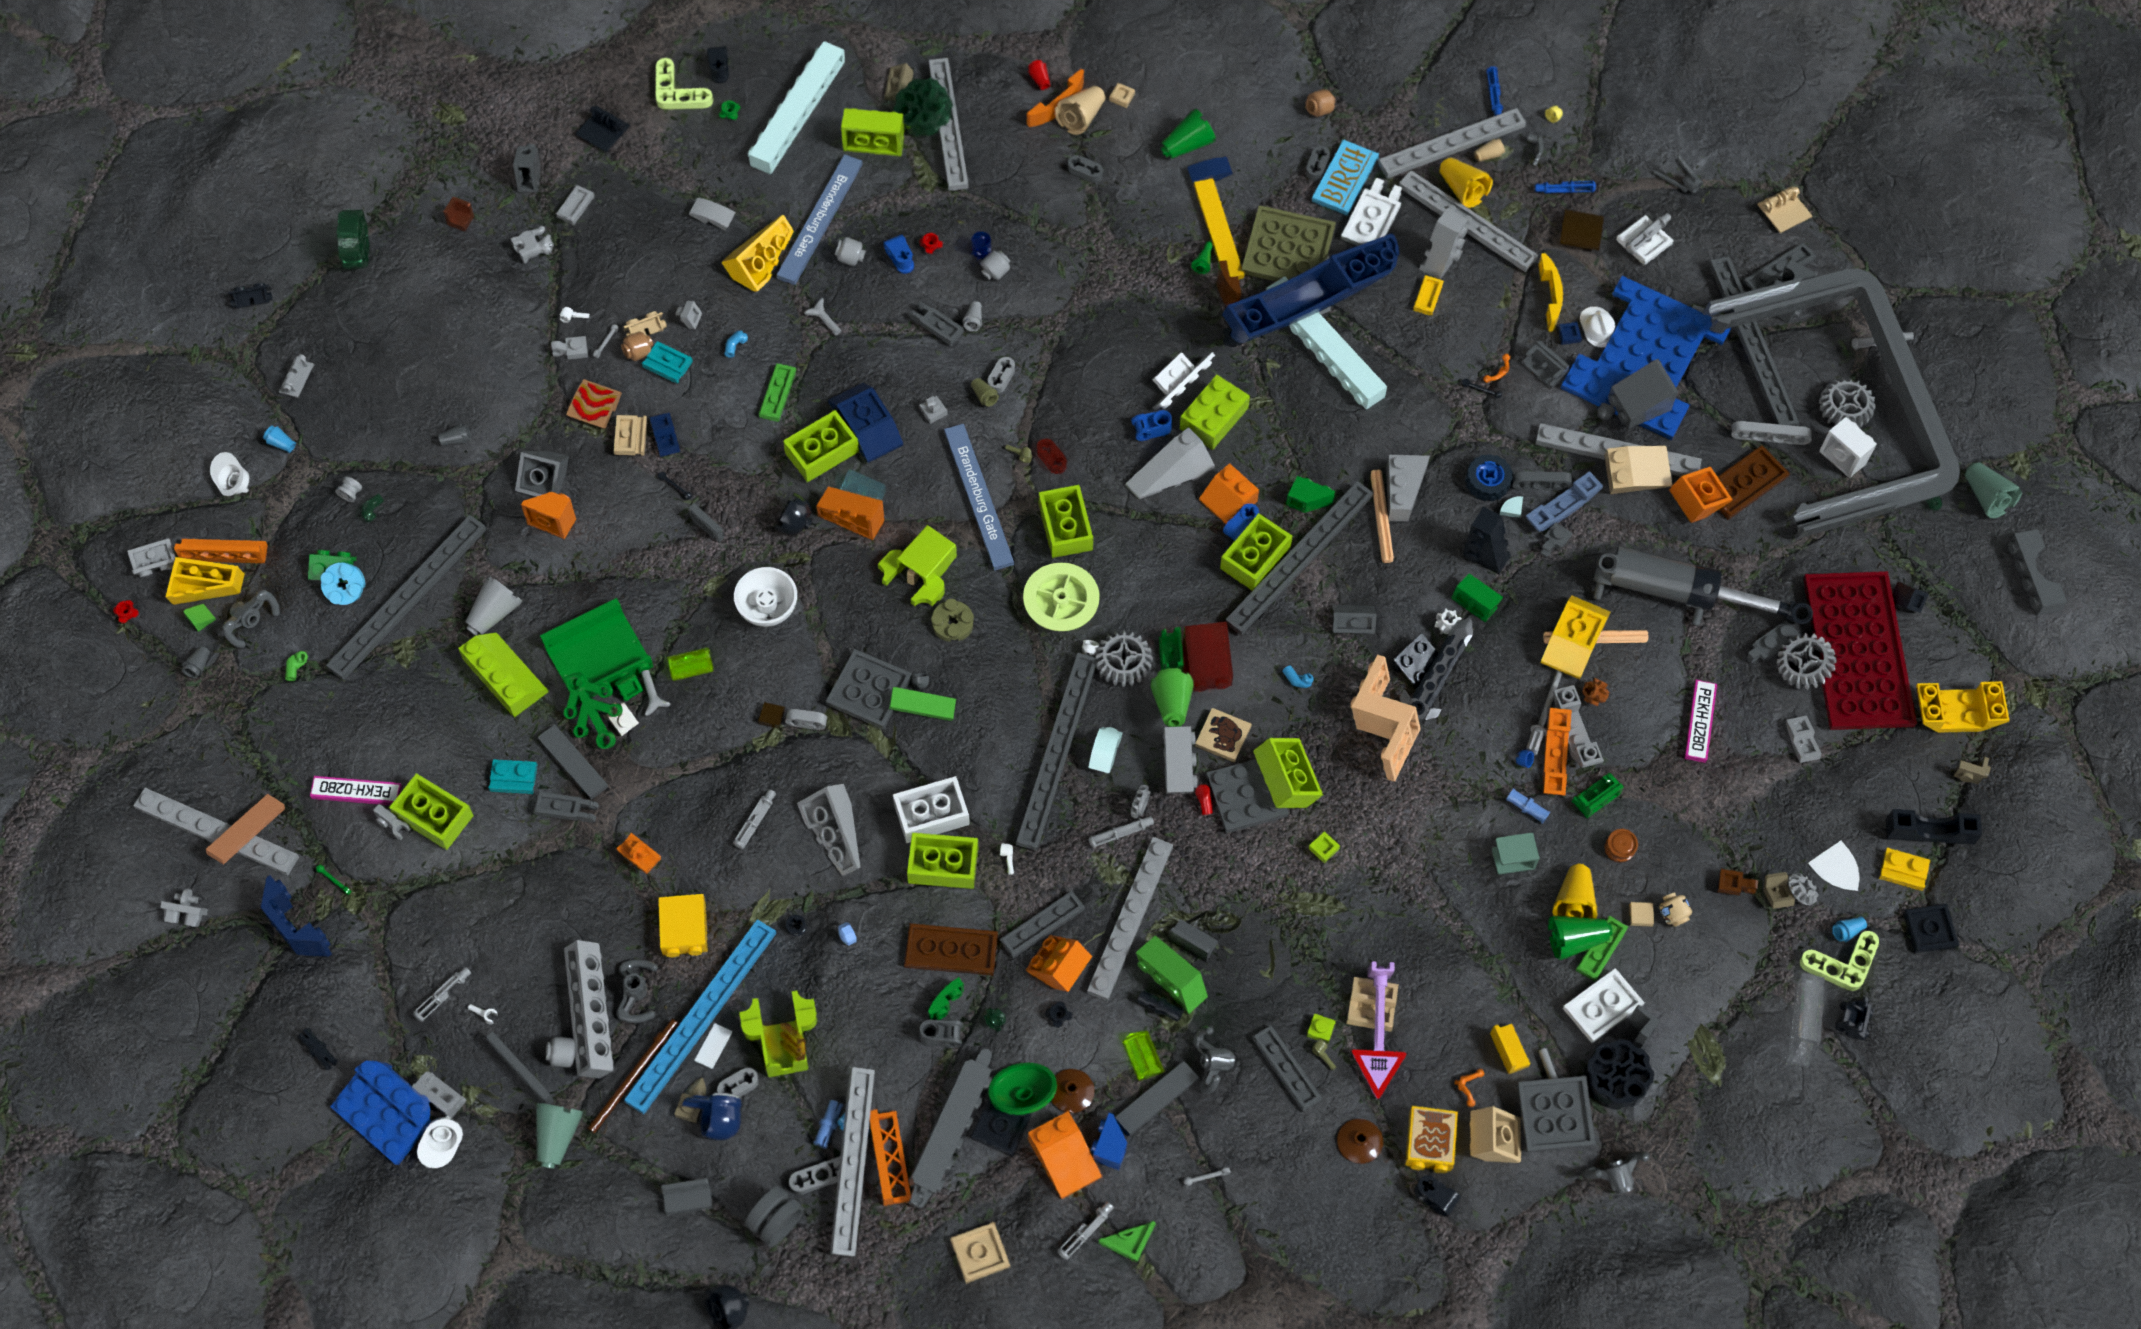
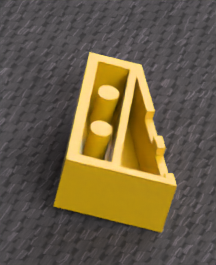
M175 557L166 598L175 605L240 594L245 574L238 566Z

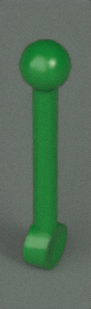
M323 865L316 866L318 873L325 875L347 895L351 893L348 887L324 870Z

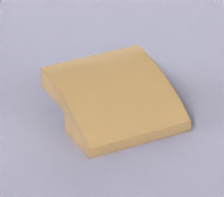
M1354 977L1347 1024L1375 1029L1376 987L1374 986V980ZM1387 983V987H1385L1384 1031L1391 1032L1393 1028L1398 984Z

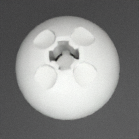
M771 567L757 568L746 573L739 580L734 591V602L738 612L745 620L757 626L770 627L782 623L791 615L797 602V588L792 578L782 570Z

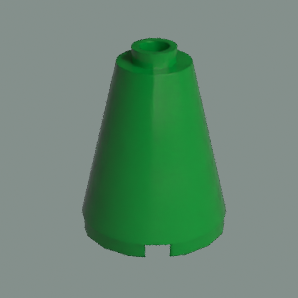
M1194 108L1161 142L1163 147L1160 149L1166 158L1170 157L1173 159L1216 142V136L1207 120L1204 121L1200 118L1202 113L1198 109Z
M1551 916L1548 920V930H1552V937H1549L1550 945L1555 958H1558V960L1567 959L1605 943L1613 935L1611 923H1607L1606 919Z

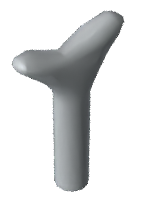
M821 298L814 308L805 311V315L819 317L834 335H838L841 332V329L826 314L823 306L824 298Z
M642 671L641 675L649 697V704L645 715L649 716L658 707H668L670 703L657 696L650 671Z
M1547 1049L1539 1050L1538 1052L1548 1079H1558Z

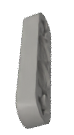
M1738 421L1731 425V436L1741 440L1805 445L1811 442V429L1801 426Z

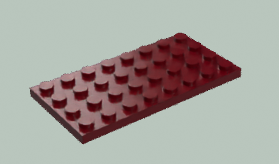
M1888 571L1805 574L1803 581L1807 603L1813 610V617L1811 619L1813 634L1817 636V639L1823 637L1825 643L1829 642L1831 644L1830 649H1834V657H1836V663L1833 664L1835 665V671H1830L1831 678L1824 677L1826 682L1822 684L1830 730L1915 727L1917 720ZM1816 651L1817 657L1820 660H1824V656Z

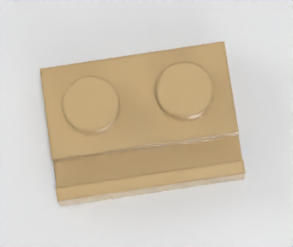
M617 415L614 455L641 454V456H645L647 416Z

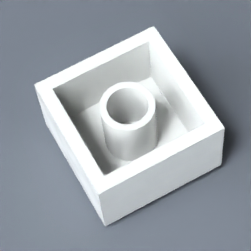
M1845 417L1828 432L1819 452L1847 477L1851 478L1866 465L1876 443L1872 437L1859 429L1856 423Z

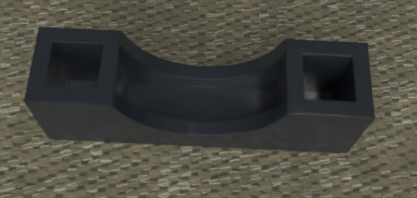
M1892 809L1886 818L1887 839L1975 845L1982 836L1981 814L1958 813L1951 817L1934 819L1921 817L1916 814L1915 810Z

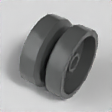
M780 1186L771 1189L761 1198L745 1222V1226L754 1234L761 1232V1240L769 1247H774L792 1231L804 1212V1207L796 1200L788 1201V1193Z

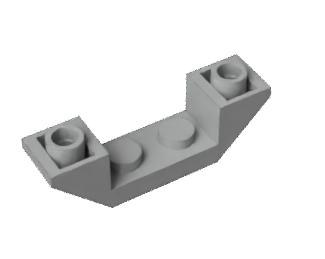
M1572 685L1554 690L1555 708L1572 710L1571 728L1568 738V750L1571 757L1582 768L1603 763L1604 760L1597 742H1590L1579 714L1581 701L1575 686Z

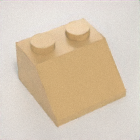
M1493 1106L1471 1111V1156L1483 1161L1520 1163V1117Z

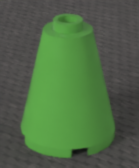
M1178 668L1161 670L1151 680L1152 694L1163 722L1168 727H1180L1184 724L1194 687L1191 675L1189 673H1182L1181 669Z

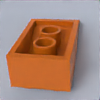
M1069 1111L1028 1132V1141L1061 1199L1102 1178L1089 1148Z

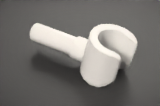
M569 307L563 308L560 313V320L565 323L570 322L571 317L589 319L588 313L573 312Z
M1002 843L1000 856H1007L1008 874L1012 875L1014 874L1012 863L1013 847L1010 844Z
M472 1004L468 1006L469 1010L484 1017L485 1022L489 1025L494 1023L487 1018L489 1014H494L498 1017L495 1009L485 1011Z

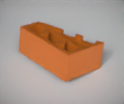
M828 487L816 506L818 517L870 540H874L884 523L882 500L837 488Z

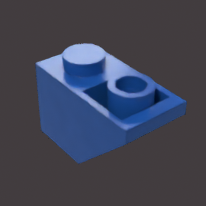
M1108 1113L1107 1119L1102 1118L1098 1129L1101 1135L1099 1141L1094 1140L1090 1153H1093V1159L1096 1163L1119 1170L1127 1149V1141L1114 1115Z

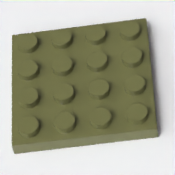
M1259 205L1241 272H1244V275L1277 282L1284 276L1290 280L1327 260L1336 222Z

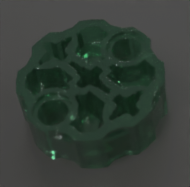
M918 78L910 81L904 89L899 90L895 97L896 105L893 111L903 114L904 128L910 135L916 137L919 135H933L942 126L946 125L951 118L952 99L945 87H942L936 79L928 78L921 80Z
M362 209L342 210L338 214L337 225L338 251L344 269H365L369 263L370 247L368 225L364 211Z

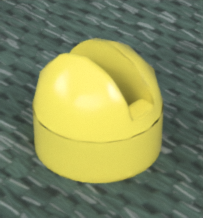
M1558 106L1548 108L1545 111L1547 120L1551 123L1557 122L1562 117V109H1559Z

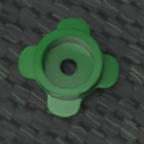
M725 101L721 105L720 118L736 120L740 105L734 101Z

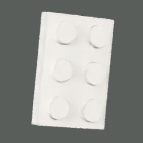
M1614 969L1564 1005L1563 1010L1589 1041L1593 1043L1630 1016L1637 1005L1643 1006L1644 1001L1621 974Z

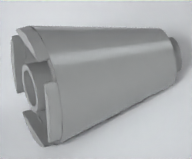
M489 575L465 621L468 624L466 628L474 635L478 633L483 635L522 603V600L512 595V591L496 579H492Z

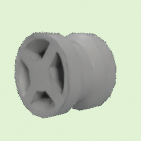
M346 476L342 480V485L335 492L342 499L354 502L356 499L355 495L361 491L362 485L353 478Z

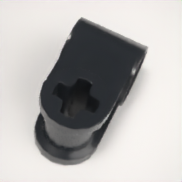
M727 47L707 48L712 80L716 83L726 82L729 78Z
M1430 1175L1420 1178L1414 1188L1416 1197L1443 1217H1449L1461 1199L1456 1191L1445 1186ZM1425 1185L1430 1187L1427 1192L1423 1190Z

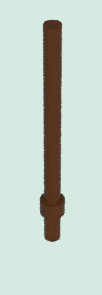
M671 1019L663 1031L657 1033L653 1039V1044L592 1121L588 1130L594 1134L659 1049L667 1043L669 1036L679 1025L678 1022Z

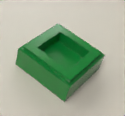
M633 672L614 683L625 702L643 691Z

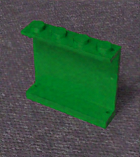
M617 598L540 635L542 644L565 685L570 674L580 672L586 676L588 682L600 686L610 685L614 687L615 682L631 672L638 675L642 671L650 670V668L654 667L651 656H648L626 619ZM577 679L576 685L578 687L580 686L579 679ZM604 688L603 693H606L607 689ZM587 691L591 699L598 695V693ZM578 697L576 705L582 703L580 697Z

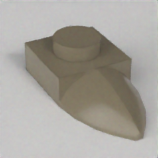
M702 1077L694 1081L685 1093H682L674 1114L675 1117L693 1123L698 1122L702 1110L684 1107L682 1104L686 1098L694 1095L706 1096V1086Z

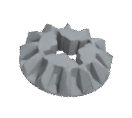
M1143 784L1136 792L1131 807V817L1137 819L1139 815H1143L1150 797L1149 786Z
M1797 872L1789 877L1788 885L1790 891L1798 901L1805 905H1812L1817 901L1819 896L1815 891L1817 887L1812 884V880H1809L1807 875Z

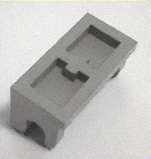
M428 1071L412 1086L421 1095L428 1097L430 1100L429 1105L445 1117L449 1116L450 1119L467 1101L463 1096Z

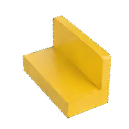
M1498 1024L1494 1025L1490 1035L1508 1074L1529 1067L1530 1062L1513 1025L1509 1024L1501 1028Z

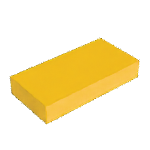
M1425 275L1413 311L1432 316L1444 281Z

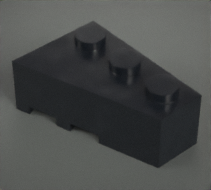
M1483 506L1471 525L1463 555L1471 562H1477L1497 574L1501 573L1511 557V553L1506 548L1508 540L1504 539L1506 531L1501 515Z

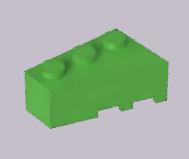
M1157 936L1150 939L1136 952L1139 961L1137 964L1140 969L1148 973L1188 1014L1208 997L1201 973Z

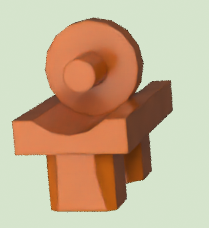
M632 833L616 848L620 854L645 874L650 872L662 859L658 853Z

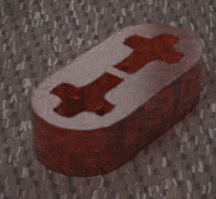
M1041 439L1037 444L1038 456L1052 473H1063L1067 468L1066 457L1051 439ZM1044 446H1045V448H1049V447H1050V454L1048 453L1047 450H1043V451H1042V447H1044ZM1054 459L1057 463L1061 462V466L1054 465Z

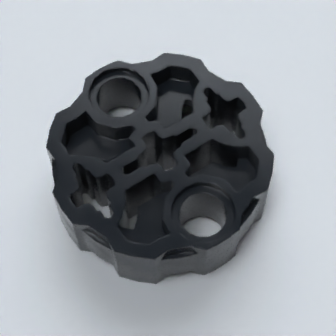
M1618 1039L1616 1042L1600 1044L1596 1047L1584 1069L1589 1094L1594 1100L1603 1102L1610 1109L1619 1110L1622 1107L1638 1105L1654 1081V1071L1649 1063L1650 1057L1644 1049L1635 1047L1628 1040ZM1600 1053H1606L1610 1059L1605 1060L1601 1058ZM1625 1071V1073L1623 1074V1076H1622V1075H1618V1076H1615V1077L1613 1078V1076H1614L1615 1073H1616V1074H1619V1073H1622V1072ZM1628 1089H1634L1638 1096H1632Z

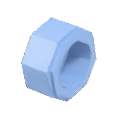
M847 922L839 925L838 932L841 940L848 946L855 943L857 937L851 925Z

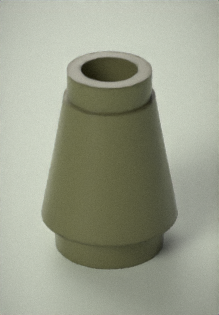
M980 378L972 381L971 387L982 405L990 407L997 402L999 396L996 389Z

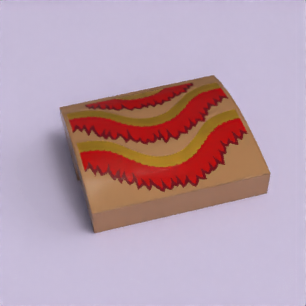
M583 379L566 415L606 430L612 411L615 412L622 392Z

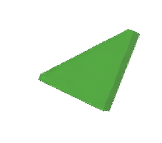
M1151 1221V1223L1136 1228L1133 1227L1106 1238H1100L1098 1244L1138 1262L1156 1222Z

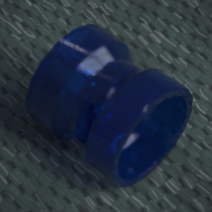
M984 231L974 233L971 238L972 254L976 258L984 259L991 252V237Z

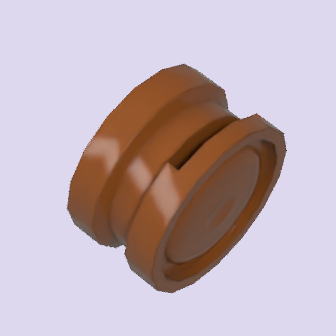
M1617 829L1606 840L1605 852L1615 862H1627L1637 851L1638 840L1631 831Z

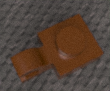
M1726 869L1720 870L1718 892L1740 896L1741 890L1749 894L1756 893L1758 880L1744 879L1743 872Z

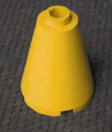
M1454 158L1445 159L1440 165V174L1465 207L1472 208L1482 202L1480 199L1483 195L1487 196L1489 194L1493 180L1488 173Z
M1575 864L1569 868L1553 905V916L1597 918L1598 912L1591 870L1584 864Z

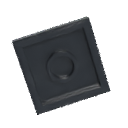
M1947 904L1905 909L1903 911L1914 953L1956 948L1960 945Z
M989 1097L971 1135V1139L1013 1157L1032 1114L1012 1115L1004 1113L994 1107Z

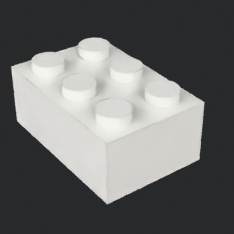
M956 776L893 794L894 807L906 843L911 842L912 833L937 835L969 825V814Z

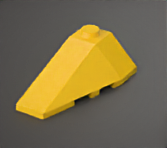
M780 215L735 249L722 261V264L733 280L757 292L770 280L772 269L778 264V257L781 251L786 248L794 231L785 216Z

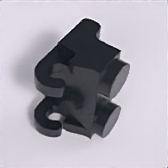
M1867 997L1851 998V1001L1841 1002L1840 1009L1844 1011L1842 1022L1836 1023L1835 1029L1840 1032L1846 1031L1845 1035L1853 1039L1865 1040L1869 1035V1030L1867 1029L1868 1020L1873 1016L1872 1005L1868 1003L1869 999Z

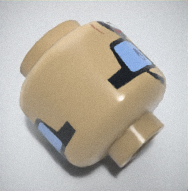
M1674 892L1663 897L1664 902L1659 905V910L1666 924H1672L1673 927H1676L1690 920L1689 916H1691L1692 910L1684 895L1676 896Z

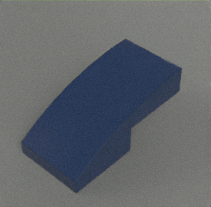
M1227 157L1213 158L1187 167L1193 184L1197 181L1212 178L1216 182L1233 174Z
M670 412L650 417L660 457L680 452Z

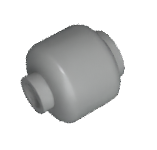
M848 237L839 240L835 251L837 260L850 266H855L858 261L862 262L865 250H862V243Z
M1000 250L998 252L991 251L981 261V267L983 268L981 273L988 280L991 278L1000 280L1010 270V260Z
M554 1037L551 1042H547L545 1059L549 1060L551 1066L571 1067L574 1060H576L573 1038Z

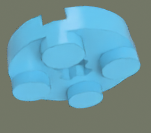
M345 562L333 564L321 575L322 592L333 604H351L361 597L363 588H365L364 575L359 568ZM340 578L348 581L345 590L338 586Z

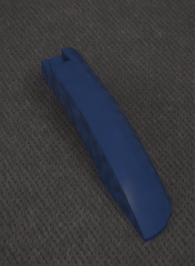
M1391 233L1332 255L1326 261L1280 285L1227 305L1222 315L1233 330L1230 336L1238 343L1248 342L1327 309L1386 277L1397 265L1399 246L1395 236Z

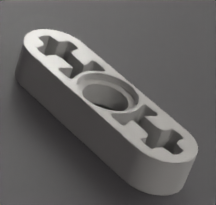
M840 1157L793 1173L789 1179L791 1190L795 1194L802 1195L837 1183L839 1170L835 1171L836 1176L833 1177L830 1166H834V1170L839 1169ZM821 1169L829 1173L828 1178L824 1181H819L815 1177L816 1173ZM811 1173L814 1184L811 1185L809 1180L803 1183L804 1187L799 1188L798 1185L794 1186L797 1183L796 1179L808 1180V1174Z

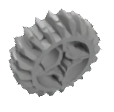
M1844 378L1840 379V381L1835 379L1832 384L1826 385L1821 393L1819 411L1823 412L1822 418H1828V423L1833 422L1835 426L1845 417L1856 423L1858 428L1866 425L1869 419L1872 418L1876 405L1874 404L1875 397L1871 396L1872 390L1866 391V385H1859V381L1854 383L1851 378L1848 381H1845Z
M1115 631L1113 638L1107 635L1106 641L1101 640L1100 647L1096 649L1097 654L1095 655V659H1098L1096 668L1100 670L1101 677L1106 676L1107 682L1113 680L1114 686L1118 682H1121L1123 687L1126 685V682L1133 686L1134 680L1140 683L1142 677H1146L1148 671L1151 670V662L1153 660L1151 649L1147 648V641L1141 642V636L1134 638L1133 632L1128 636L1125 631L1122 632V635H1118ZM1123 653H1124V658H1126V660H1125V665H1123V660L1121 659L1122 656H1123Z
M1805 633L1804 638H1800L1796 634L1795 641L1788 639L1789 645L1782 644L1783 651H1779L1778 656L1780 659H1777V665L1780 666L1778 671L1782 674L1783 680H1788L1789 685L1792 686L1796 683L1798 689L1805 685V689L1808 690L1809 685L1812 684L1817 688V682L1819 681L1825 684L1824 677L1831 678L1830 671H1835V665H1833L1836 663L1835 651L1830 649L1831 644L1829 642L1825 643L1823 637L1817 639V636L1813 634L1809 638L1808 634ZM1814 650L1820 652L1824 656V660L1816 657ZM1790 662L1798 666L1799 673L1789 667Z

